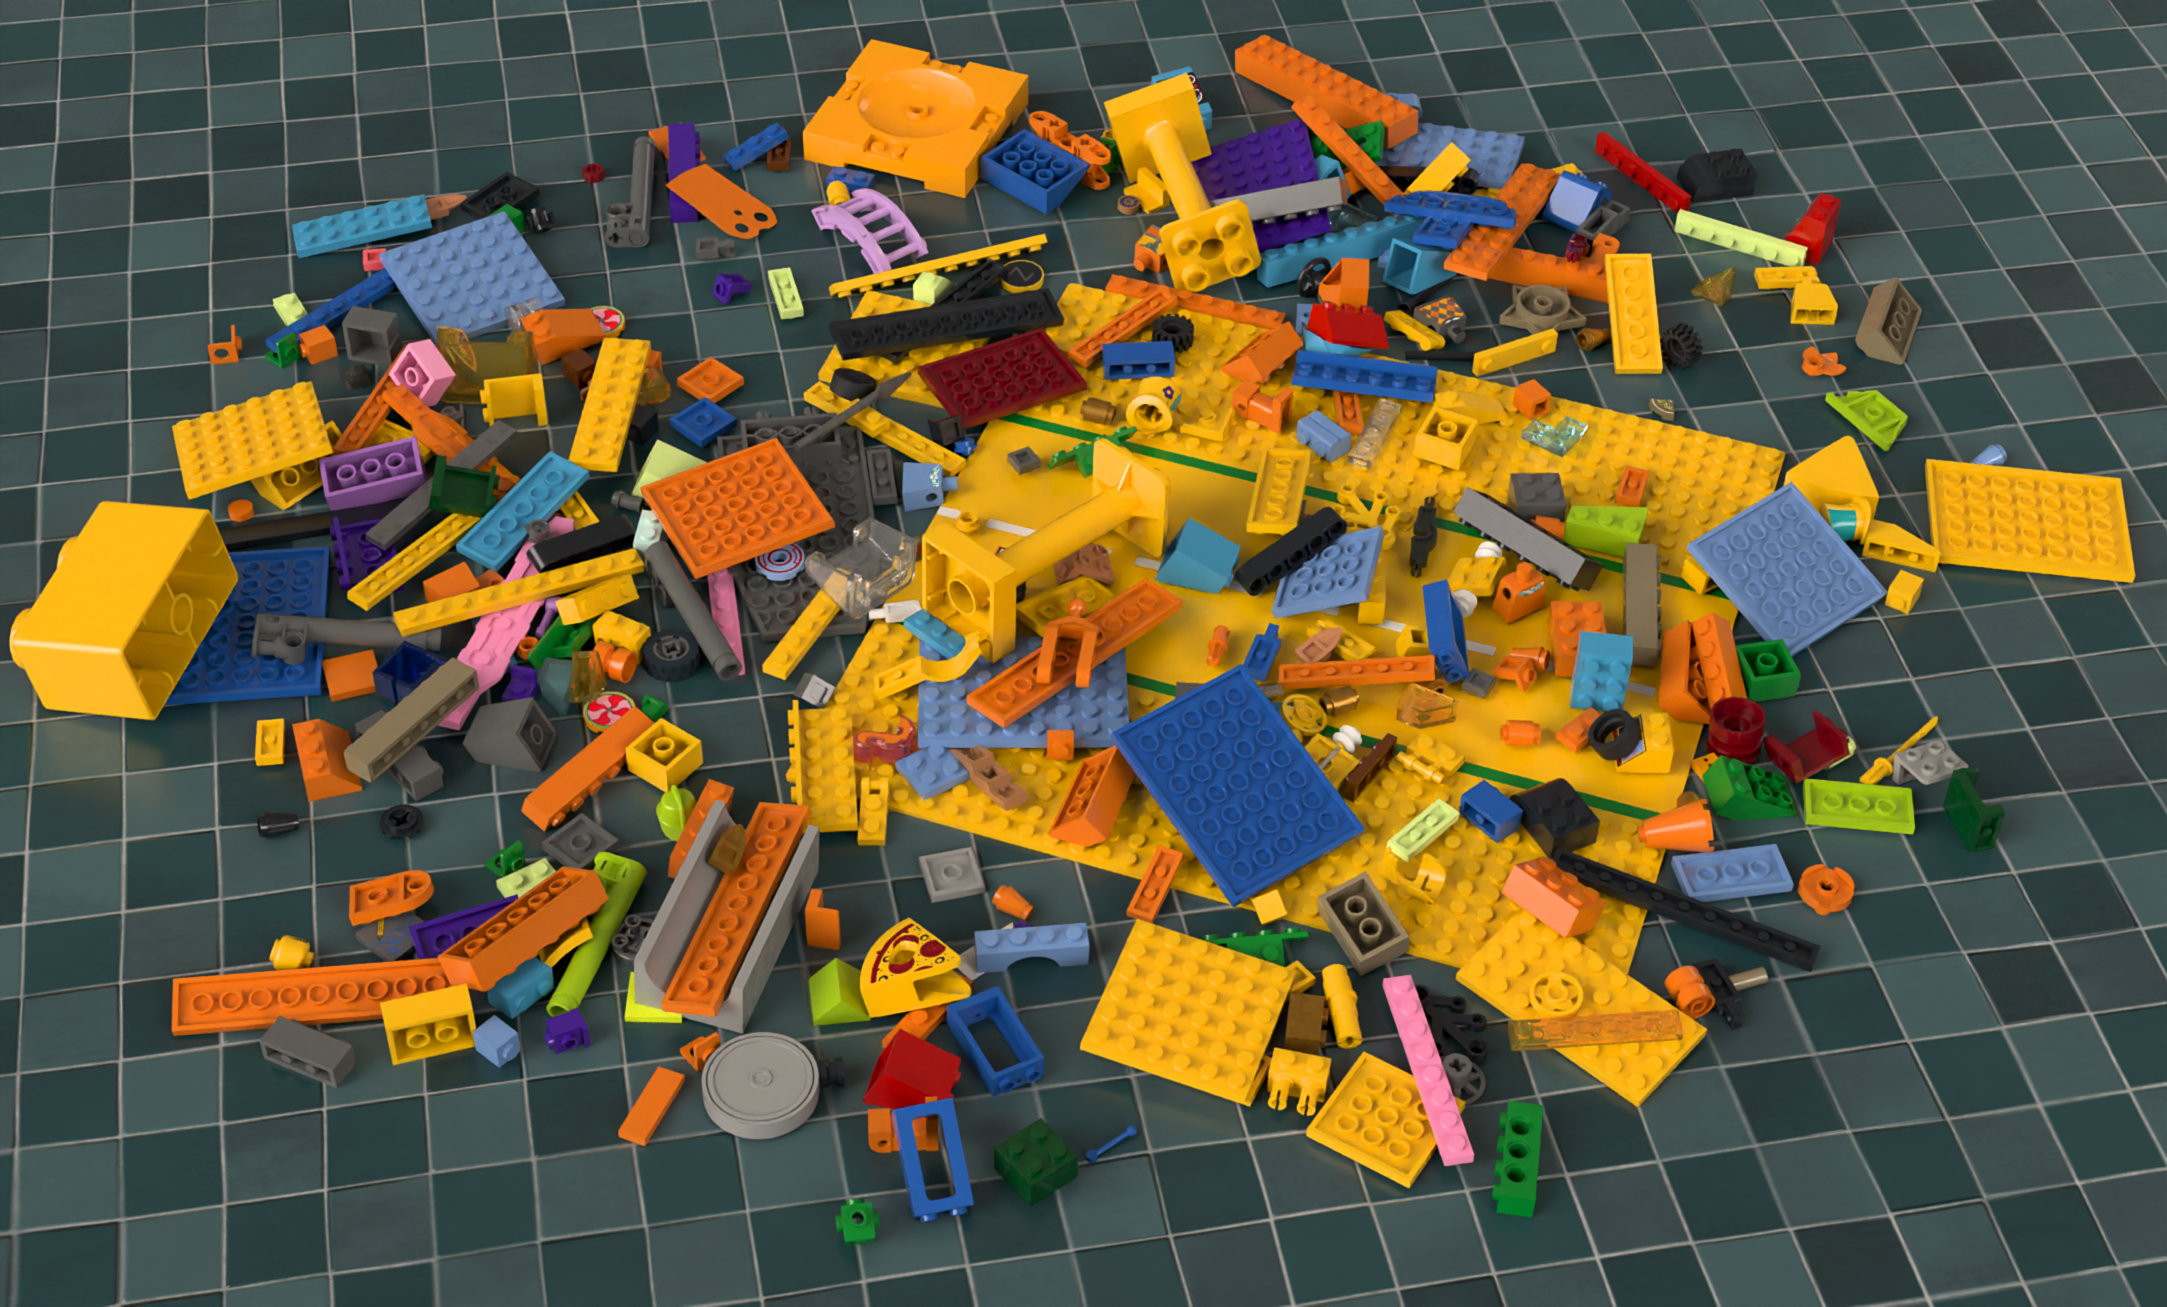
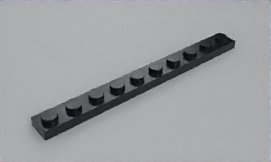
M1561 848L1557 849L1553 857V861L1558 868L1576 876L1578 882L1585 887H1590L1607 896L1811 972L1821 947L1817 944Z

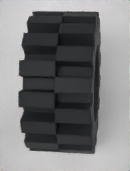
M1171 313L1167 314V317L1161 315L1160 319H1155V323L1153 322L1152 342L1172 341L1174 354L1175 351H1178L1180 354L1183 350L1187 351L1189 347H1192L1194 324L1191 323L1190 319L1186 320V316L1180 318L1179 314L1171 316Z
M1679 323L1664 331L1661 335L1662 338H1660V342L1663 343L1661 349L1665 351L1662 353L1663 356L1667 355L1668 363L1672 362V366H1677L1679 369L1698 361L1703 354L1701 352L1703 346L1699 345L1702 343L1701 338L1697 339L1696 337L1699 334L1697 331L1693 333L1694 328L1692 326L1688 327L1686 323Z

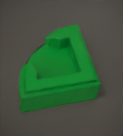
M646 694L642 699L641 709L649 719L656 723L668 711V705Z

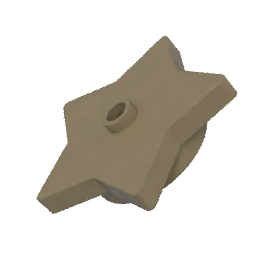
M1513 285L1511 293L1513 305L1500 315L1499 320L1500 324L1527 329L1534 335L1552 328L1558 333L1559 330L1584 327L1587 318L1570 306L1566 286L1556 288L1549 285H1532L1528 287Z

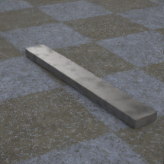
M498 420L446 465L479 470L518 436L517 430ZM434 475L365 534L366 540L386 551L432 510L428 509Z

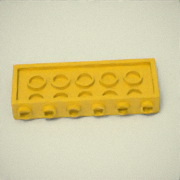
M793 700V710H788L789 726L794 725V729H789V745L795 744V748H789L790 764H795V767H790L791 783H796V787H791L792 803H797V805L810 806L812 812L803 833L806 832L809 825L819 827V832L858 830L851 707L798 710V700Z

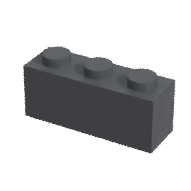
M281 1016L276 1019L259 1040L264 1059L335 1088H338L356 1065L353 1045L346 1040H338L326 1035L321 1030L311 1029L296 1020H289Z

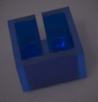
M404 641L372 672L376 694L392 702L398 700L400 703L404 697L412 693L423 681L434 674L440 666L444 665L447 659Z

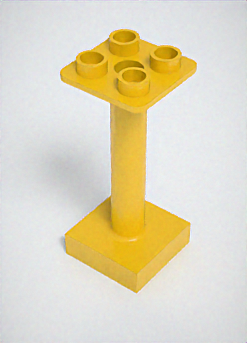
M1184 73L1104 102L1121 163L1129 183L1137 181L1138 169L1144 166L1155 175L1160 173L1178 214L1179 220L1164 225L1159 231L1175 289L1198 292L1208 286L1233 277L1244 276L1250 271L1257 269L1261 264V257L1245 201L1237 199L1211 208L1191 163L1192 161L1212 155L1195 90L1188 74Z
M1101 438L1094 443L1092 499L998 554L994 555L946 522L922 535L923 609L964 638L978 631L981 639L978 641L979 646L982 648L980 655L991 663H995L1015 650L1017 586L1111 530L1121 534L1153 556L1160 557L1166 552L1167 533L1169 532V495L1172 490L1169 477L1161 469L1152 468L1133 456L1127 448L1117 446L1109 440Z

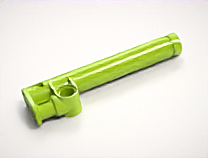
M599 852L596 854L593 871L597 872L609 900L600 906V909L596 912L589 925L593 938L578 946L546 1009L551 1017L579 1007L612 943L613 936L616 935L647 875L645 867L639 862L609 852Z

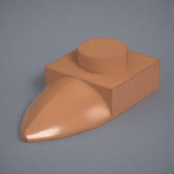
M450 194L427 199L430 219H440L450 215L449 210L459 206L461 202L467 199V196Z
M1329 628L1313 635L1294 650L1295 656L1302 663L1325 662L1331 657L1330 652L1339 642L1342 628Z

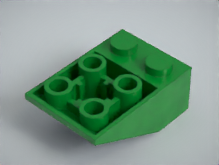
M1720 755L1702 775L1716 815L1735 821L1795 817L1797 815L1786 780L1783 775L1777 772H1771L1758 766Z

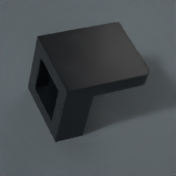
M959 415L942 420L928 419L933 442L946 446L965 439Z

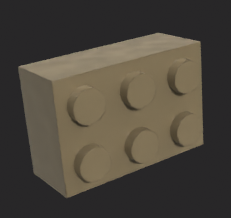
M1366 871L1318 896L1319 914L1360 977L1409 951V935Z

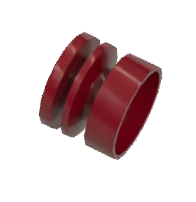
M1742 697L1723 698L1716 702L1710 711L1706 742L1708 753L1714 752L1718 758L1722 755L1731 759H1737L1746 764L1755 762L1761 755L1766 722V713L1763 708L1756 702Z

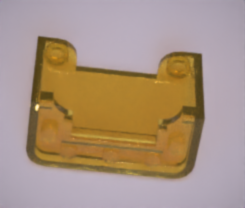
M438 328L436 335L437 349L456 374L440 398L443 402L482 404L480 390H485L484 380L538 374L534 335L531 331H515L509 335L507 343L461 341L460 333L457 330Z

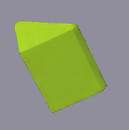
M835 958L809 978L814 1026L870 1020L860 991V970Z

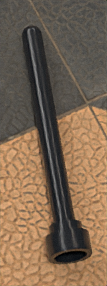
M1455 276L1421 291L1413 298L1403 299L1398 303L1397 310H1401L1409 316L1414 315L1415 307Z

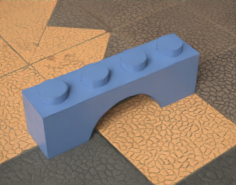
M1086 923L975 931L974 953L977 973L1005 971L1015 961L1027 957L1050 958L1056 961L1060 967L1088 965L1089 940Z

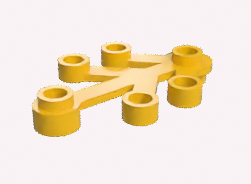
M1347 482L1341 484L1338 488L1337 500L1341 504L1351 505L1357 514L1345 511V507L1340 504H1335L1331 507L1337 513L1340 512V516L1347 522L1348 527L1345 533L1365 529L1357 527V524L1368 526V528L1378 527L1380 525L1377 520L1383 506L1387 505L1388 494L1385 491H1376L1373 496V506L1369 512L1357 497L1355 486ZM1388 506L1386 508V520L1382 526L1385 534L1381 550L1391 548L1395 542L1396 536L1392 528L1395 521H1398L1400 518V509L1397 506Z

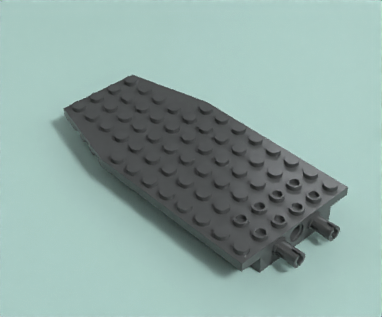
M812 406V413H810V407H806L802 416L771 418L770 412L764 410L765 417H762V410L756 413V419L740 420L741 435L717 437L719 458L777 438L835 523L834 528L794 542L803 549L805 566L802 572L800 570L796 573L797 576L784 581L767 579L766 575H761L757 572L755 557L730 566L733 580L763 642L781 641L836 569L859 576V585L819 637L865 633L869 618L868 609H871L880 566V551L862 430L856 426L837 427L802 451L796 452L793 449V444L836 417L837 414H819L818 409ZM779 559L775 562H784L785 560Z

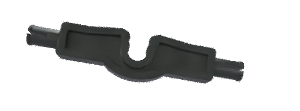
M1429 496L1425 498L1424 506L1419 507L1418 516L1414 524L1413 533L1418 536L1411 538L1409 565L1412 566L1411 576L1415 577L1417 571L1416 578L1421 576L1422 568H1426L1429 552L1437 543L1438 531L1434 524L1437 509L1434 507L1435 499L1431 497L1429 503Z

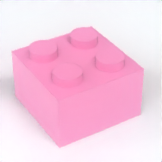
M431 339L409 343L389 373L397 386L403 384L428 407L438 403L456 376Z

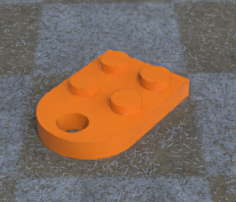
M409 870L350 886L349 919L352 926L369 924L374 920L385 917H395L423 905L434 892V885L430 875L421 870Z

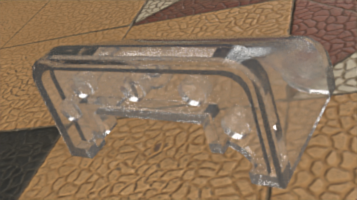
M870 517L854 528L853 544L826 562L825 555L818 551L807 556L805 560L806 573L845 615L853 619L862 617L906 588L913 580L915 574L917 540Z

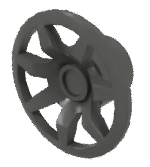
M1453 1053L1441 1056L1440 1059L1450 1087L1453 1090V1096L1461 1099V1089L1463 1088L1466 1093L1474 1095L1470 1099L1463 1100L1465 1101V1106L1478 1101L1482 1097L1486 1086L1482 1070L1465 1055ZM1479 1079V1081H1480V1088H1479V1090H1477L1476 1088H1474V1087L1469 1083V1081L1471 1082V1081H1474V1080Z

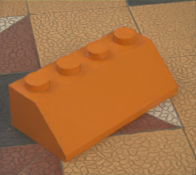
M1687 620L1663 633L1658 703L1660 708L1667 712L1674 720L1709 724L1711 710L1692 623Z
M1116 745L1082 760L1048 832L1050 837L1085 847L1096 843H1103L1109 838L1111 834L1110 829L1114 821L1119 817L1121 805L1127 799V792L1136 779L1135 771Z

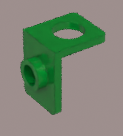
M1102 137L1100 141L1111 152V160L1108 164L1101 166L1109 175L1121 164V159L1116 142Z
M292 332L277 341V353L271 350L265 354L267 360L283 369L300 358L296 334Z
M517 840L509 848L501 849L485 862V867L501 878L524 868L526 862L523 842ZM499 860L501 861V868L496 866V862Z

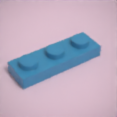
M921 609L904 619V628L946 658L956 657L963 650L965 638L925 609Z

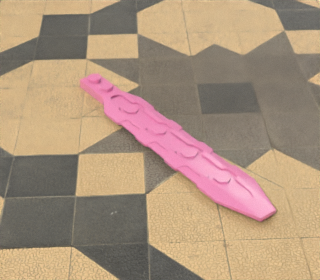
M556 516L548 522L550 526L549 532L553 534V537L574 531L573 519ZM529 539L525 541L515 558L516 563L506 580L502 581L501 584L539 574L526 555L528 549L537 543H532ZM547 598L481 616L476 625V631L468 645L461 650L457 657V660L476 669L479 689L437 726L460 731L479 696L502 679L511 663V656L519 642L527 635L531 621L539 607L544 605Z

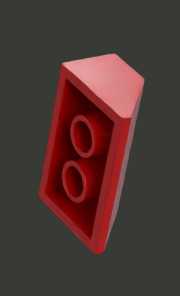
M1323 301V304L1313 303L1307 330L1332 344L1388 349L1389 346L1382 316L1373 312L1374 308L1367 305H1360V308H1355L1354 305L1342 303L1341 306H1337L1336 303L1330 301Z

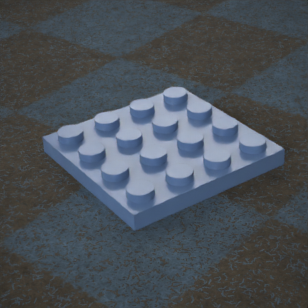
M1378 526L1343 534L1340 538L1280 579L1272 608L1275 619L1368 600L1385 534L1382 527Z

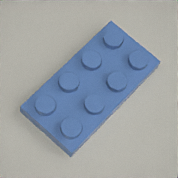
M1776 844L1673 856L1671 861L1683 894L1702 902L1790 892L1794 885Z

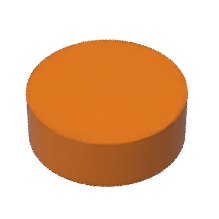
M241 499L232 502L228 506V513L231 520L243 522L253 517L254 509L250 501Z

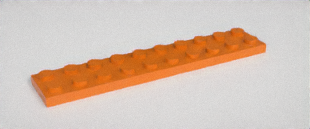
M1522 163L1494 198L1507 203V207L1510 210L1514 208L1516 211L1515 227L1502 229L1495 225L1480 226L1476 223L1457 249L1454 248L1446 258L1444 269L1487 281L1548 201L1561 174L1556 173L1552 169H1542L1535 167L1533 164Z
M1145 577L1083 618L1099 627L1093 668L1183 608V600ZM1059 637L1050 685L1038 684L1036 681L1040 647L968 694L967 704L1001 727L1006 728L1076 680L1083 639Z
M759 802L745 831L746 846L736 871L731 876L726 873L724 874L661 1002L664 1012L716 1017L812 815L810 806Z
M438 958L173 979L172 1033L174 1036L267 1029L272 1026L279 1016L289 1020H296L302 1025L383 1019L381 1002L444 989L453 985L450 984Z

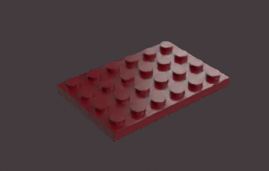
M1042 328L918 366V375L950 416H960L963 430L1087 390V382Z

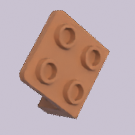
M1090 543L1053 565L1058 586L1076 579L1079 574L1107 584H1112L1115 581L1109 553L1100 544Z

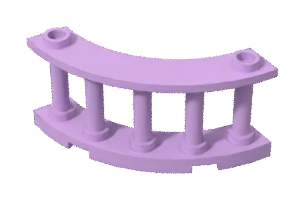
M858 189L851 192L853 198L837 206L822 205L811 210L820 230L841 229L842 234L852 243L858 242L863 248L861 253L874 274L892 270L891 262L911 253L914 254L916 259L929 253L926 241L923 237H920L906 215L890 199L875 190ZM859 211L860 213L863 211H873L860 218L854 217L852 215ZM882 217L893 224L875 233L869 232L864 227V225ZM900 232L908 245L889 254L883 253L877 241Z

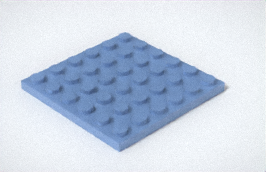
M505 211L379 253L381 263L438 350L446 345V342L437 330V325L462 329L467 338L471 339L521 321L520 318L539 310L556 309L565 305V298Z
M1792 481L1690 542L1686 547L1765 641L1783 639L1792 657L1876 604L1888 594L1887 590Z

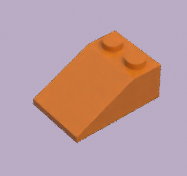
M544 309L520 318L527 339L542 366L560 359L575 350L584 349L603 341L606 338L591 309Z

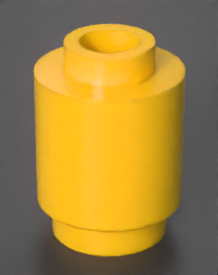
M833 181L828 185L826 194L829 205L837 206L851 199L848 188L843 182Z

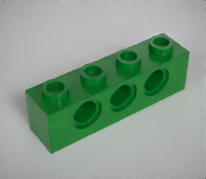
M1508 1100L1506 1112L1501 1111L1499 1129L1504 1130V1135H1498L1496 1152L1502 1153L1501 1159L1496 1158L1494 1176L1500 1177L1499 1182H1494L1492 1200H1497L1496 1213L1530 1218L1533 1216L1536 1201L1543 1105Z

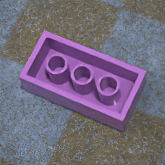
M416 436L319 459L325 498L331 511L383 503L407 497L427 481L423 456Z

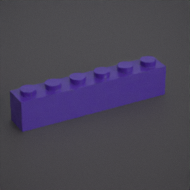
M694 123L668 124L669 182L683 172L700 166L699 131L695 132ZM669 189L671 223L698 222V213L700 212Z

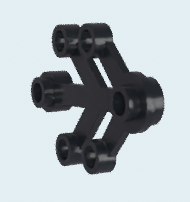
M1415 985L1423 1011L1431 1019V1033L1436 1048L1439 1050V1056L1444 1055L1445 1047L1442 1043V1031H1445L1465 1050V1056L1471 1062L1480 1064L1485 1061L1488 1056V1043L1481 1038L1470 1039L1456 1026H1468L1471 1031L1480 1033L1484 1031L1486 1026L1485 1016L1480 1013L1472 1015L1463 1014L1466 1011L1467 1001L1462 996L1445 997L1431 995L1427 987ZM1436 1007H1447L1450 1012H1440Z

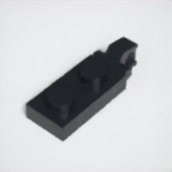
M1717 958L1691 964V966H1695L1699 971L1704 984L1708 986L1715 998L1714 1011L1719 1016L1724 1015L1725 1021L1731 1029L1741 1027L1744 1017L1742 1012L1743 1005L1741 1003L1742 997Z

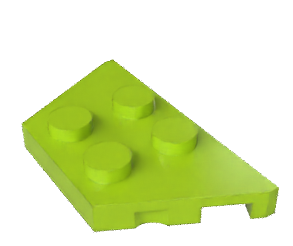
M1877 390L1864 392L1848 391L1847 396H1835L1834 392L1826 394L1825 401L1885 452L1890 449L1907 423L1908 416Z

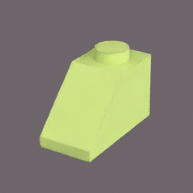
M923 271L913 284L914 300L933 304L952 289L953 282L944 277Z

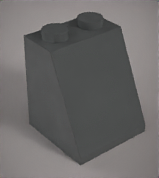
M530 697L480 706L463 741V745L476 762L540 772L545 765L558 733L534 698Z

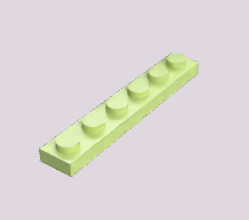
M1682 209L1677 214L1674 232L1786 266H1804L1808 247Z

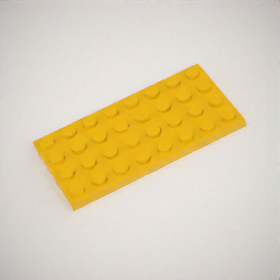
M1521 908L1456 973V980L1636 1107H1639L1706 1036L1707 1029L1578 940L1572 936L1564 938L1524 908ZM1548 971H1560L1571 975L1579 982L1583 990V1001L1575 1015L1570 1018L1553 1019L1545 1018L1538 1014L1529 999L1531 983L1538 975ZM1548 979L1540 982L1538 985H1547ZM1562 980L1563 985H1571L1567 981ZM1578 998L1571 1001L1573 1005L1577 1003Z

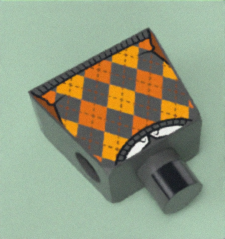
M1450 294L1414 308L1413 318L1440 334L1445 341L1452 339L1458 344L1465 339L1466 315Z

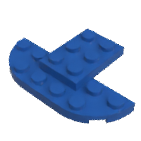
M1413 191V194H1407L1404 198L1400 194L1384 203V211L1392 212L1394 215L1409 214L1416 218L1427 217L1413 234V243L1421 244L1424 247L1441 246L1447 250L1457 249L1476 223L1480 226L1495 225L1502 229L1514 228L1516 225V211L1514 208L1510 210L1507 207V203L1489 197L1442 191Z

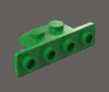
M1124 426L1117 429L1111 436L1107 437L1106 434L1095 438L1093 443H1080L1073 447V450L1066 453L1065 450L1057 452L1052 456L1053 459L1048 464V468L1051 470L1075 460L1084 478L1092 476L1094 443L1101 438H1105L1115 445L1121 446L1120 442L1132 438L1137 429L1135 426L1129 429Z
M559 615L527 655L540 675L545 674L558 658H573L582 651V646L585 642L594 636L593 624L598 618L595 616L581 623L563 625Z
M1288 928L1284 930L1285 933L1274 934L1273 930H1262L1257 932V936H1246V932L1229 934L1230 938L1220 939L1219 935L1212 934L1202 936V940L1285 967L1283 943L1306 941L1309 938V931L1301 932V928Z

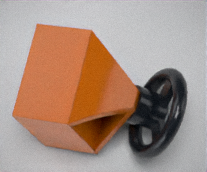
M1317 257L1311 260L1300 272L1296 283L1297 293L1303 298H1309L1319 293L1322 301H1330L1336 303L1337 306H1341L1342 303L1352 304L1355 308H1360V305H1367L1369 259L1341 258L1331 270V264L1327 258ZM1318 264L1324 265V268L1319 271L1313 270V267ZM1308 275V283L1305 289H1303L1305 277Z

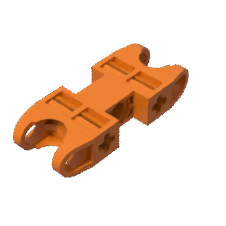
M1036 111L1030 114L1029 123L1039 137L1090 163V168L1079 181L1081 184L1095 190L1109 187L1110 177L1101 166L1108 164L1111 160V152L1108 148L1087 134H1083L1078 138L1068 132V123L1054 114L1045 111Z

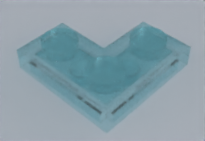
M1568 416L1556 428L1534 419L1522 431L1521 438L1563 457L1587 433L1588 425Z

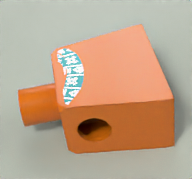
M1527 562L1519 563L1516 571L1502 577L1492 610L1509 624L1545 606L1544 578L1532 568L1531 564Z

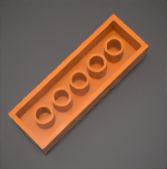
M563 866L437 957L451 985L457 986L467 983L468 989L482 992L488 991L502 977L514 973L517 970V966L525 960L536 957L538 951L543 947L556 942L559 936L566 930L578 926L581 919L597 912L600 906L609 899L596 871Z

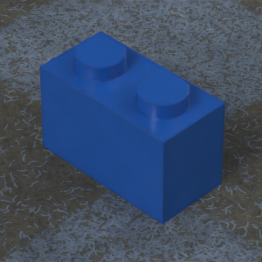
M1483 780L1462 794L1459 812L1492 840L1499 843L1520 829L1523 810L1515 802H1512L1496 787Z

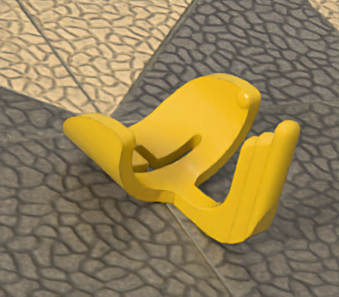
M1387 847L1384 861V873L1387 878L1393 883L1405 887L1406 895L1434 904L1442 890L1447 875L1443 863L1432 855L1424 853L1416 880L1412 882L1403 878L1398 873L1399 859L1395 856V853L1391 852V847ZM1426 878H1428V881H1427V883H1426V886H1425L1424 890L1422 891L1421 888H1422V886H1423V884H1424V881H1425Z

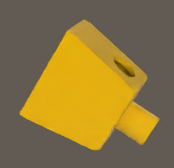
M1805 279L1801 283H1797L1791 303V324L1834 325L1838 304L1828 285L1814 284L1812 279Z

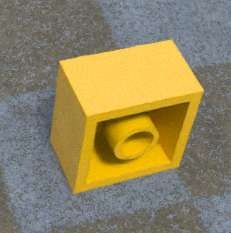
M1434 406L1416 434L1414 456L1459 470L1476 442L1479 420Z
M660 718L626 748L628 771L667 792L671 790L672 784L678 786L703 764L702 742Z

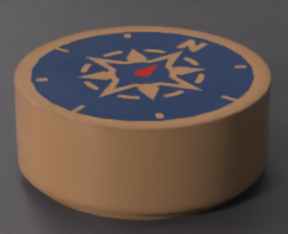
M1125 195L1118 199V210L1121 213L1132 215L1139 211L1140 200L1137 197Z

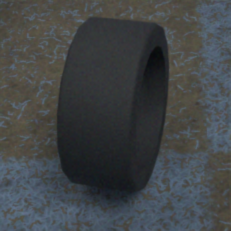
M847 368L836 369L830 383V390L834 394L849 401L857 398L862 400L874 392L877 387V381L871 376Z
M1612 709L1603 713L1593 722L1588 732V742L1599 756L1606 760H1618L1633 751L1641 737L1640 726L1628 711L1623 709ZM1625 726L1622 733L1616 739L1604 743L1607 736L1613 730Z

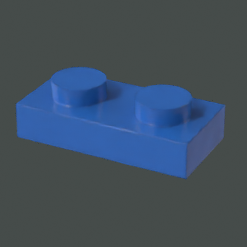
M833 166L826 177V185L828 186L833 181H841L850 191L863 188L871 189L875 182V175Z

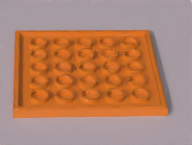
M777 438L640 487L644 499L695 579L835 527L833 518Z

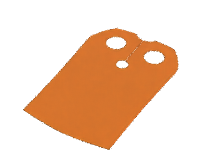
M707 164L683 172L665 185L729 235L750 239L759 235L761 229H770L777 223L776 216L770 207L729 181ZM739 210L742 212V215H736L734 211ZM763 213L768 217V220L765 222L755 219L754 214ZM744 224L749 228V231L745 233L739 232L735 229V225Z

